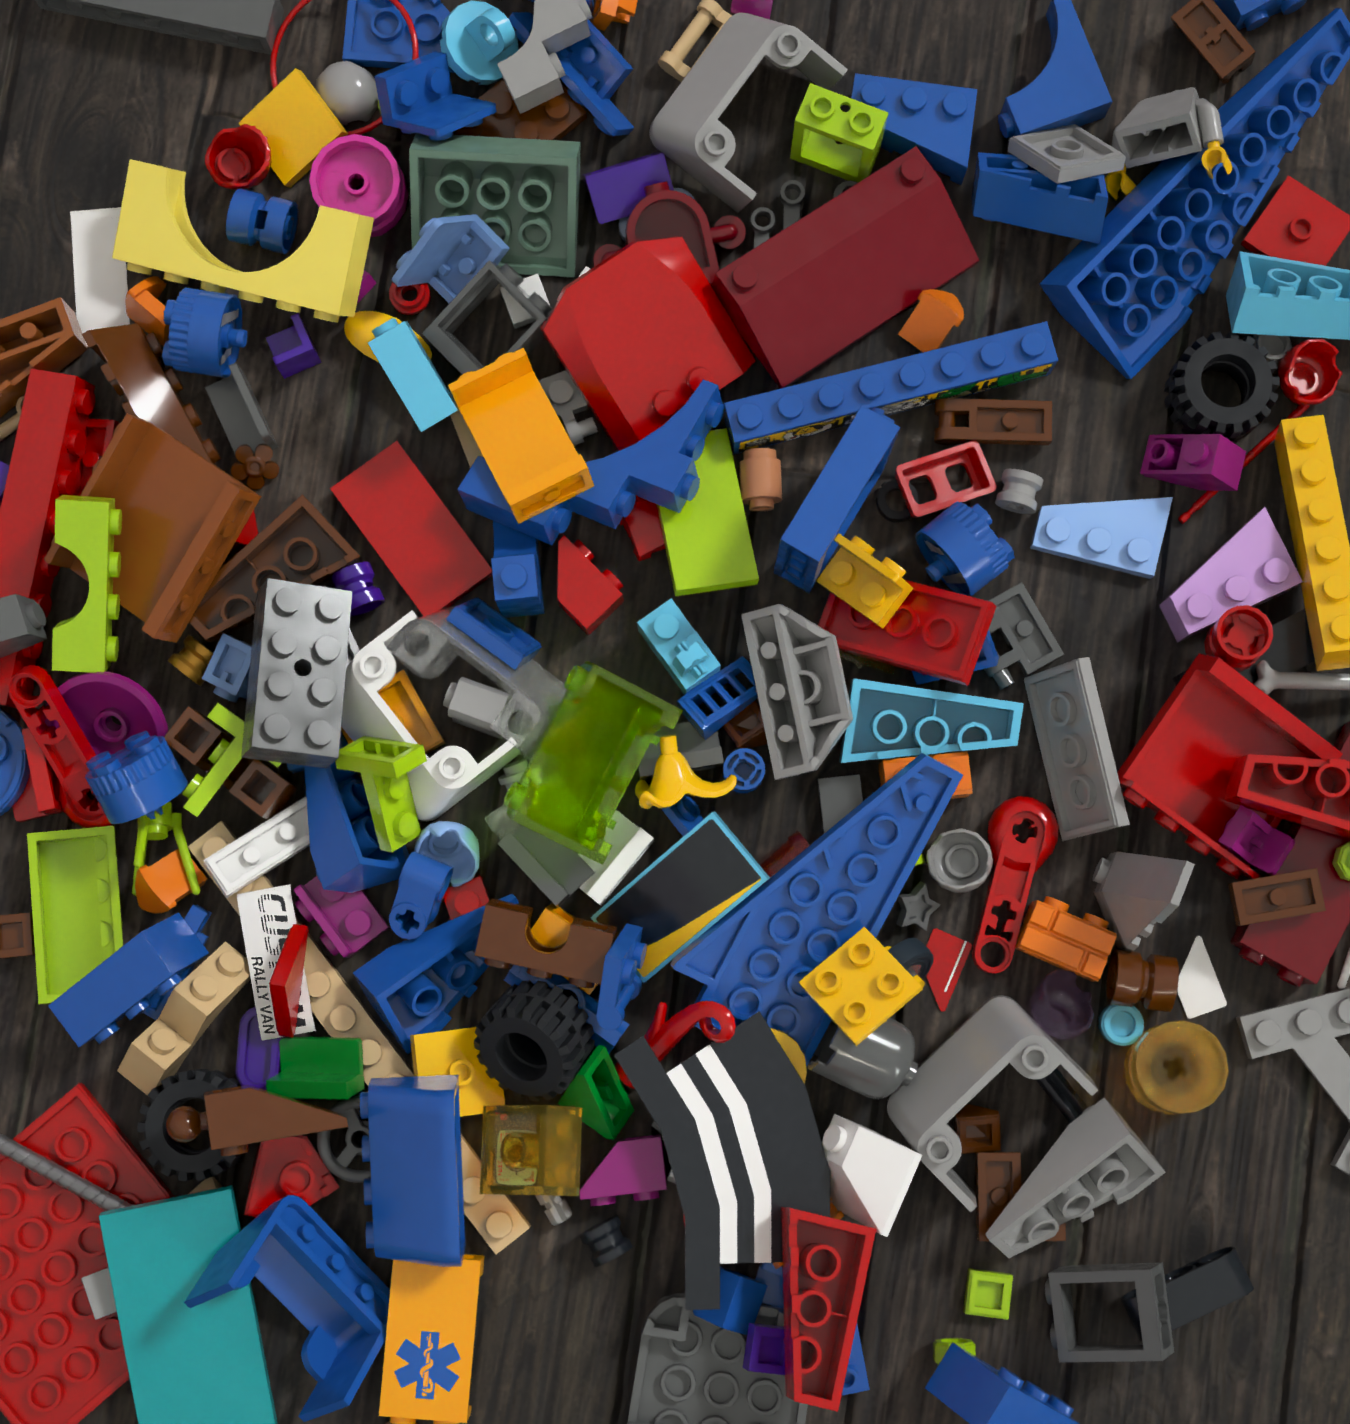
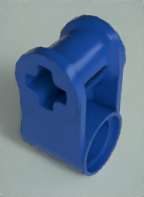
M415 851L411 852L401 871L398 881L399 887L391 913L389 914L390 927L396 935L403 939H415L422 935L427 925L435 920L443 896L452 878L454 869L452 866Z

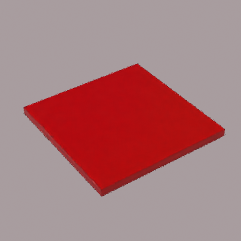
M78 1083L12 1139L130 1204L138 1205L175 1197L83 1083ZM0 1154V1411L10 1424H78L130 1379L117 1312L95 1320L81 1279L108 1268L99 1221L100 1213L105 1210L46 1179L44 1176L33 1172V1170L9 1159V1157Z

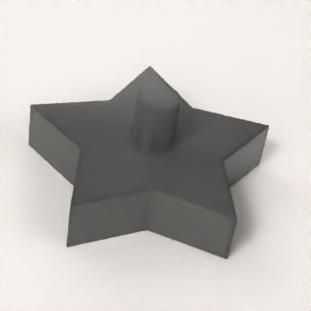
M920 881L910 894H899L897 899L901 911L896 924L901 927L915 924L920 929L927 931L929 916L941 904L929 899L926 883Z

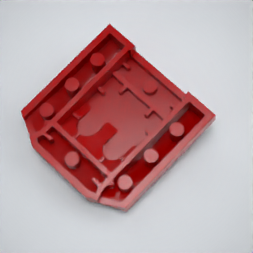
M680 236L632 241L563 287L556 299L558 302L547 321H544L540 328L617 451L636 444L663 426L686 404L703 379L717 384L720 390L744 374L756 361L683 237Z

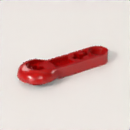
M24 666L11 677L8 683V692L59 779L58 798L63 812L72 822L83 828L113 826L114 824L109 822L102 807L97 802V798L91 800L87 795L91 787L85 778L89 771L85 763L96 756V753L48 672L40 666ZM23 677L32 678L39 684V696H31L22 689L21 679ZM46 700L48 703L46 707L43 705L38 710L35 708ZM45 720H56L59 723V727H48L45 724Z
M1017 796L1005 800L994 810L988 823V839L994 866L972 949L974 964L985 973H999L1009 967L1013 959L1033 875L1053 853L1058 842L1059 826L1054 813L1045 803L1033 797ZM1023 820H1026L1031 824L1028 829H1034V836L1026 838L1021 843L1015 839L1019 834L1013 835L1012 829L1013 826L1021 825ZM1003 901L1008 903L1007 909L1014 913L1013 919L1005 920L1001 932L1010 933L1008 941L998 935H985L986 927L992 930L996 929L998 916L992 914V908L1001 906ZM988 942H995L1003 949L1004 958L998 966L990 967L981 959V949Z

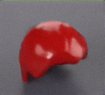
M243 124L237 128L223 129L218 132L207 148L205 155V166L213 180L219 186L232 190L239 188L250 189L262 183L267 177L272 163L268 139L256 126Z

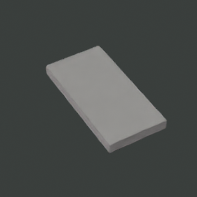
M1090 657L1078 658L1025 677L1024 683L1062 841L1130 825Z

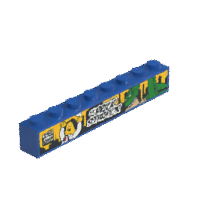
M1046 321L724 403L723 416L733 454H738L748 449L762 448L849 426L862 405L870 410L873 407L880 408L885 411L884 415L888 416L935 404V401L938 399L959 398L1050 375L1058 362V357L1048 322Z

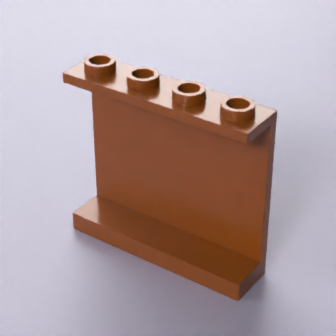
M128 413L115 428L110 444L102 458L94 465L92 475L80 495L115 498V509L122 510V529L120 535H114V552H120L121 570L119 578L113 577V594H119L120 605L145 622L141 629L154 639L175 643L178 642L262 497L152 422ZM54 536L51 548L44 560L52 565L69 568L89 582L82 562L70 550L55 543Z

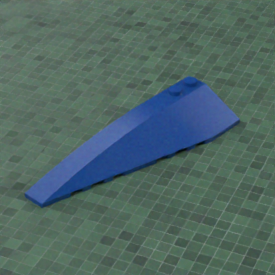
M1335 8L1218 109L1224 143L1220 147L1225 149L1232 164L1230 174L1226 173L1223 163H1219L1212 169L1213 179L1209 178L1201 161L1203 153L1208 149L1204 147L1199 152L1163 160L1105 217L1100 244L1082 240L1039 284L1060 315L1126 379H1132L1186 324L1193 312L1188 305L1198 293L1204 294L1213 280L1209 276L1220 259H1226L1234 246L1232 239L1240 226H1246L1278 175L1280 169L1277 166L1285 153L1292 152L1300 139L1297 134L1306 119L1313 118L1320 107L1319 99L1327 85L1334 84L1349 60L1350 22L1341 8Z

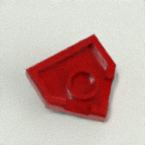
M303 1134L260 1142L248 1186L249 1192L244 1215L257 1217L273 1202L288 1195L298 1196L311 1206L321 1198L340 1188L307 1135Z

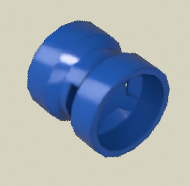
M740 748L727 756L724 762L723 779H727L731 774L736 775L737 783L732 791L739 794L753 792L761 785L764 778V761L756 751Z

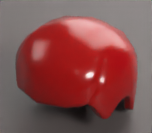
M1307 339L1287 350L1278 365V377H1280V386L1284 395L1293 403L1301 406L1320 404L1333 395L1338 379L1342 375V371L1337 368L1335 357L1339 353L1338 349L1324 339Z

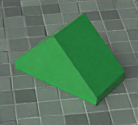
M602 1045L596 1047L558 1102L564 1109L609 1140L616 1138L634 1112V1108L606 1047Z

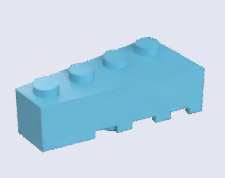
M1239 251L1226 293L1232 333L1350 340V270Z
M853 678L851 679L849 690L853 720L843 733L839 762L847 763L915 756L921 753L928 755L1017 746L1024 703Z

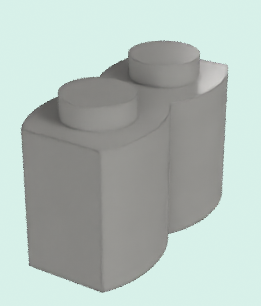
M461 677L458 684L451 682L446 692L443 706L448 708V717L452 718L454 723L502 739L514 711L515 700L507 692Z

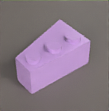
M1264 507L1159 606L1178 643L1214 626L1227 610L1235 606L1249 605L1256 607L1292 590L1303 581Z

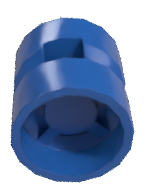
M239 188L233 194L227 213V239L248 246H253L258 241L262 249L287 254L291 249L297 230L298 204L295 201L275 196L266 201L262 193Z

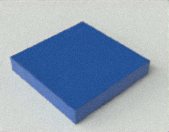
M478 597L454 607L446 618L448 622L514 670L535 658L542 648L541 643Z

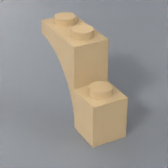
M225 941L173 989L159 1018L131 1043L117 1071L146 1095L153 1088L162 1085V1080L169 1076H174L193 1046L213 1020L251 980L247 958Z

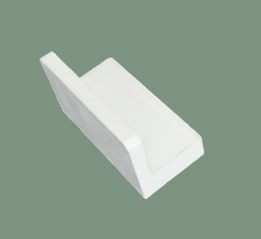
M614 810L578 853L595 872L580 889L602 906L651 846L654 838L641 827H637L619 811Z

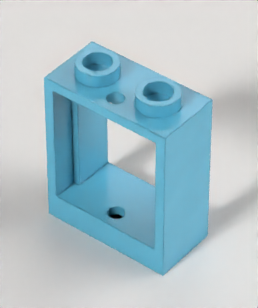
M392 318L372 330L375 339L368 342V345L421 432L458 411L455 400L408 321L398 324L397 320Z

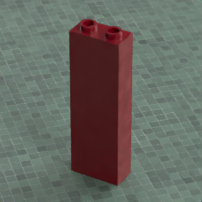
M1350 721L1344 724L1333 745L1343 753L1340 759L1350 761ZM1293 822L1287 835L1295 840V845L1276 875L1317 868L1326 911L1238 926L1230 943L1240 948L1238 955L1243 959L1262 967L1264 962L1278 969L1276 974L1278 978L1300 988L1302 983H1318L1350 922V881L1341 879L1332 865L1336 848L1349 842L1350 839Z

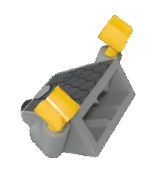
M1193 87L1175 90L1140 101L1113 131L1112 147L1123 153L1126 159L1123 170L1108 173L1105 177L1106 188L1110 195L1117 200L1120 188L1127 196L1136 187L1135 183L1126 174V168L1202 151L1203 147L1208 148L1203 153L1201 161L1209 178L1213 179L1212 169L1219 163H1223L1226 173L1230 174L1232 164L1225 149L1220 147L1224 143L1218 109L1204 98L1199 99L1197 90Z

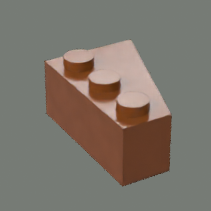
M61 297L0 319V418L16 406L20 397L25 396L30 369L58 373L88 350L75 312Z

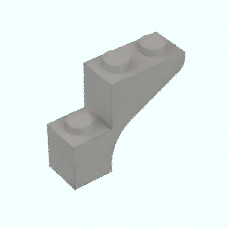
M535 0L533 26L529 38L516 53L497 63L503 80L520 114L564 93L560 78L566 74L556 52L591 36L587 20L593 18L586 0Z

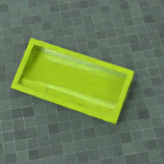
M115 826L27 833L38 1004H51L124 946Z

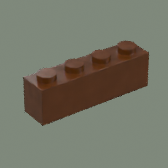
M138 323L88 330L82 334L88 347L92 348L106 363L100 366L116 393L120 397H124L125 401L122 402V407L126 414L128 413L152 422L214 465L222 460L211 439L207 438L203 441L197 429L203 423L191 402L184 405L178 394L184 387L172 367L166 370L159 357L162 356L163 347L154 332L147 335Z

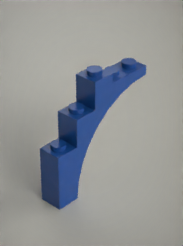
M703 379L686 404L663 426L632 446L604 458L585 462L592 477L594 487L520 524L517 523L484 457L478 456L457 490L467 510L549 545H553L559 533L566 531L571 522L572 512L616 529L622 518L627 517L633 510L636 496L680 513L686 501H691L699 489L700 478L698 477L694 461L698 460L705 445V438L711 427H717L724 414V404L722 403L719 387L717 384Z

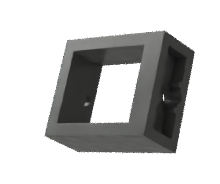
M489 260L422 334L463 375L470 371H477L485 366L452 333L499 283L536 320L507 353H513L524 348L528 355L545 337L540 328L543 322L549 318L548 313L552 310V307L536 292L529 296L519 286L524 281L523 278L507 263L500 267Z
M1163 1262L1060 1266L1048 1273L1049 1278L1045 1283V1296L1047 1303L1052 1305L1054 1317L1050 1337L1053 1348L1058 1350L1059 1363L1163 1361L1174 1353ZM1135 1281L1143 1345L1078 1346L1070 1283Z

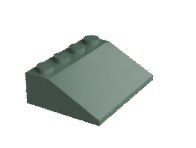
M416 133L409 148L412 249L421 238L419 236L421 228L432 218L477 214L510 248L498 266L502 267L507 263L518 274L524 275L538 274L542 276L575 277L581 142L453 135L445 140H430L428 135Z

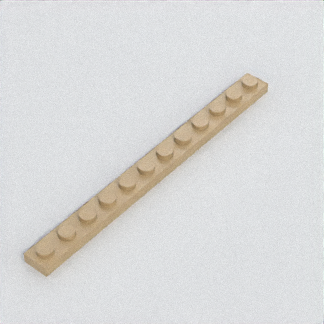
M223 821L217 823L188 846L189 850L215 884L216 882L204 866L203 860L237 839ZM264 874L226 899L240 916L237 894L273 888L274 886ZM296 917V923L298 925H303ZM308 932L304 969L312 1013L331 1037L360 1038L362 1040L364 1081L368 1086L371 1078L413 1077V1069ZM461 1134L464 1214L495 1255H497L526 1232L531 1225L504 1190L492 1187L491 1172ZM492 1175V1184L496 1187V1179Z

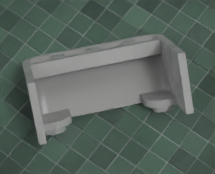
M737 13L727 20L654 118L649 130L650 139L659 151L663 152L664 155L737 213L751 202L757 193L725 168L735 152L736 143L732 132L718 121V118L763 57L782 69L797 68L817 86L827 90L835 85L848 70L798 28L749 13Z
M1004 995L993 996L985 1001L918 1066L908 1086L901 1084L889 1096L887 1103L889 1118L911 1148L917 1153L922 1154L921 1161L970 1212L977 1207L976 1194L952 1169L961 1157L962 1145L957 1133L947 1123L1010 1063L1024 1077L1042 1079L1051 1074L1061 1064L1091 1096L1098 1091L1090 1076L1015 1000Z

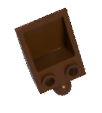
M250 1085L203 1092L206 1112L199 1113L192 1107L182 1106L174 1109L166 1121V1129L169 1136L178 1142H190L197 1138L202 1130H208L211 1150L220 1149L221 1156L249 1152L248 1144L348 1127L347 1118L340 1113Z

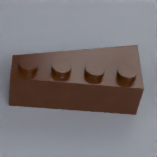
M302 494L218 571L189 623L205 640L213 643L219 640L223 633L230 634L254 621L257 591L267 578L319 586L332 579L331 576L340 569L363 562V560Z

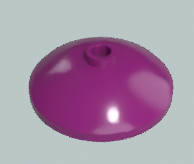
M107 671L96 673L84 672L69 678L58 687L96 755L105 751H109L112 755L126 747L124 744L126 739L143 731H148L150 736L156 735L164 737L168 732L165 716L156 700L141 685L125 676ZM111 716H115L116 718H118L121 722V725H118L115 722H113ZM45 720V724L48 727H59V723L56 720Z

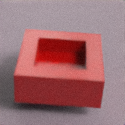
M482 876L473 878V880L458 887H448L443 896L451 920L485 906L490 901Z

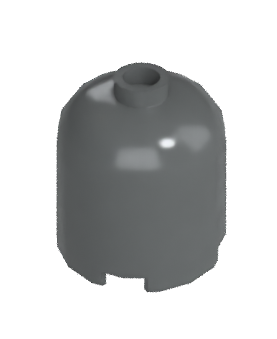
M891 1017L857 1046L831 1021L814 1052V1055L818 1056L815 1062L811 1061L808 1064L809 1070L875 1100L884 1099L891 1095L901 1084L908 1086L918 1068V1063L913 1061L915 1056V1039L911 1031Z

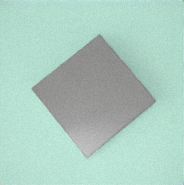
M1076 124L1013 136L1010 138L1008 146L1009 153L1057 184L1123 170L1126 159L1123 153Z

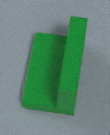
M284 1037L279 1041L281 1072L266 1080L267 1091L289 1098L347 1100L364 1089L362 1040L360 1038Z

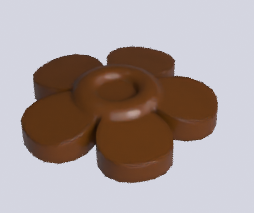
M264 443L259 444L255 448V454H253L252 448L248 444H243L235 450V456L240 462L232 464L231 474L237 480H244L247 477L248 487L257 490L264 486V477L268 479L277 477L279 465L274 461H269L273 455L270 446Z

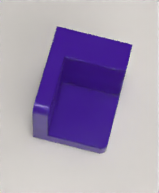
M299 313L291 315L294 326L266 337L274 356L273 361L284 379L322 363Z

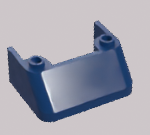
M288 1195L273 1202L217 1251L184 1303L189 1308L195 1307L229 1291L247 1286L255 1276L310 1332L302 1346L301 1357L305 1369L317 1381V1384L298 1416L303 1422L351 1404L386 1340L390 1289L302 1198Z

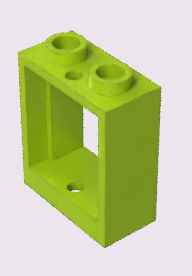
M810 83L795 119L790 159L842 179L858 183L870 176L880 152L889 113ZM842 105H848L850 107V110L848 112H843L840 107Z

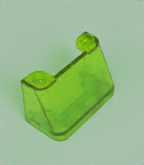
M587 661L581 667L575 665L569 672L564 684V688L567 691L519 783L514 782L508 789L504 798V805L508 807L507 816L511 820L603 865L613 846L604 840L606 827L614 829L617 822L611 818L650 743L657 746L660 737L654 734L662 726L674 729L683 710L608 670Z

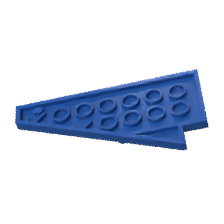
M921 753L674 957L671 962L672 969L704 983L694 1003L714 1001L726 1006L732 1012L736 1026L760 1011L770 1028L784 1031L798 1043L805 1056L807 1067L832 1019L800 986L799 981L863 927L875 938L877 937L963 774ZM711 1018L713 1026L721 1029L719 1022ZM698 1022L695 1027L701 1029Z

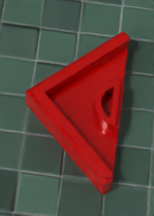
M293 924L290 928L269 982L276 1029L279 1036L293 1038L296 1030L308 938V926Z

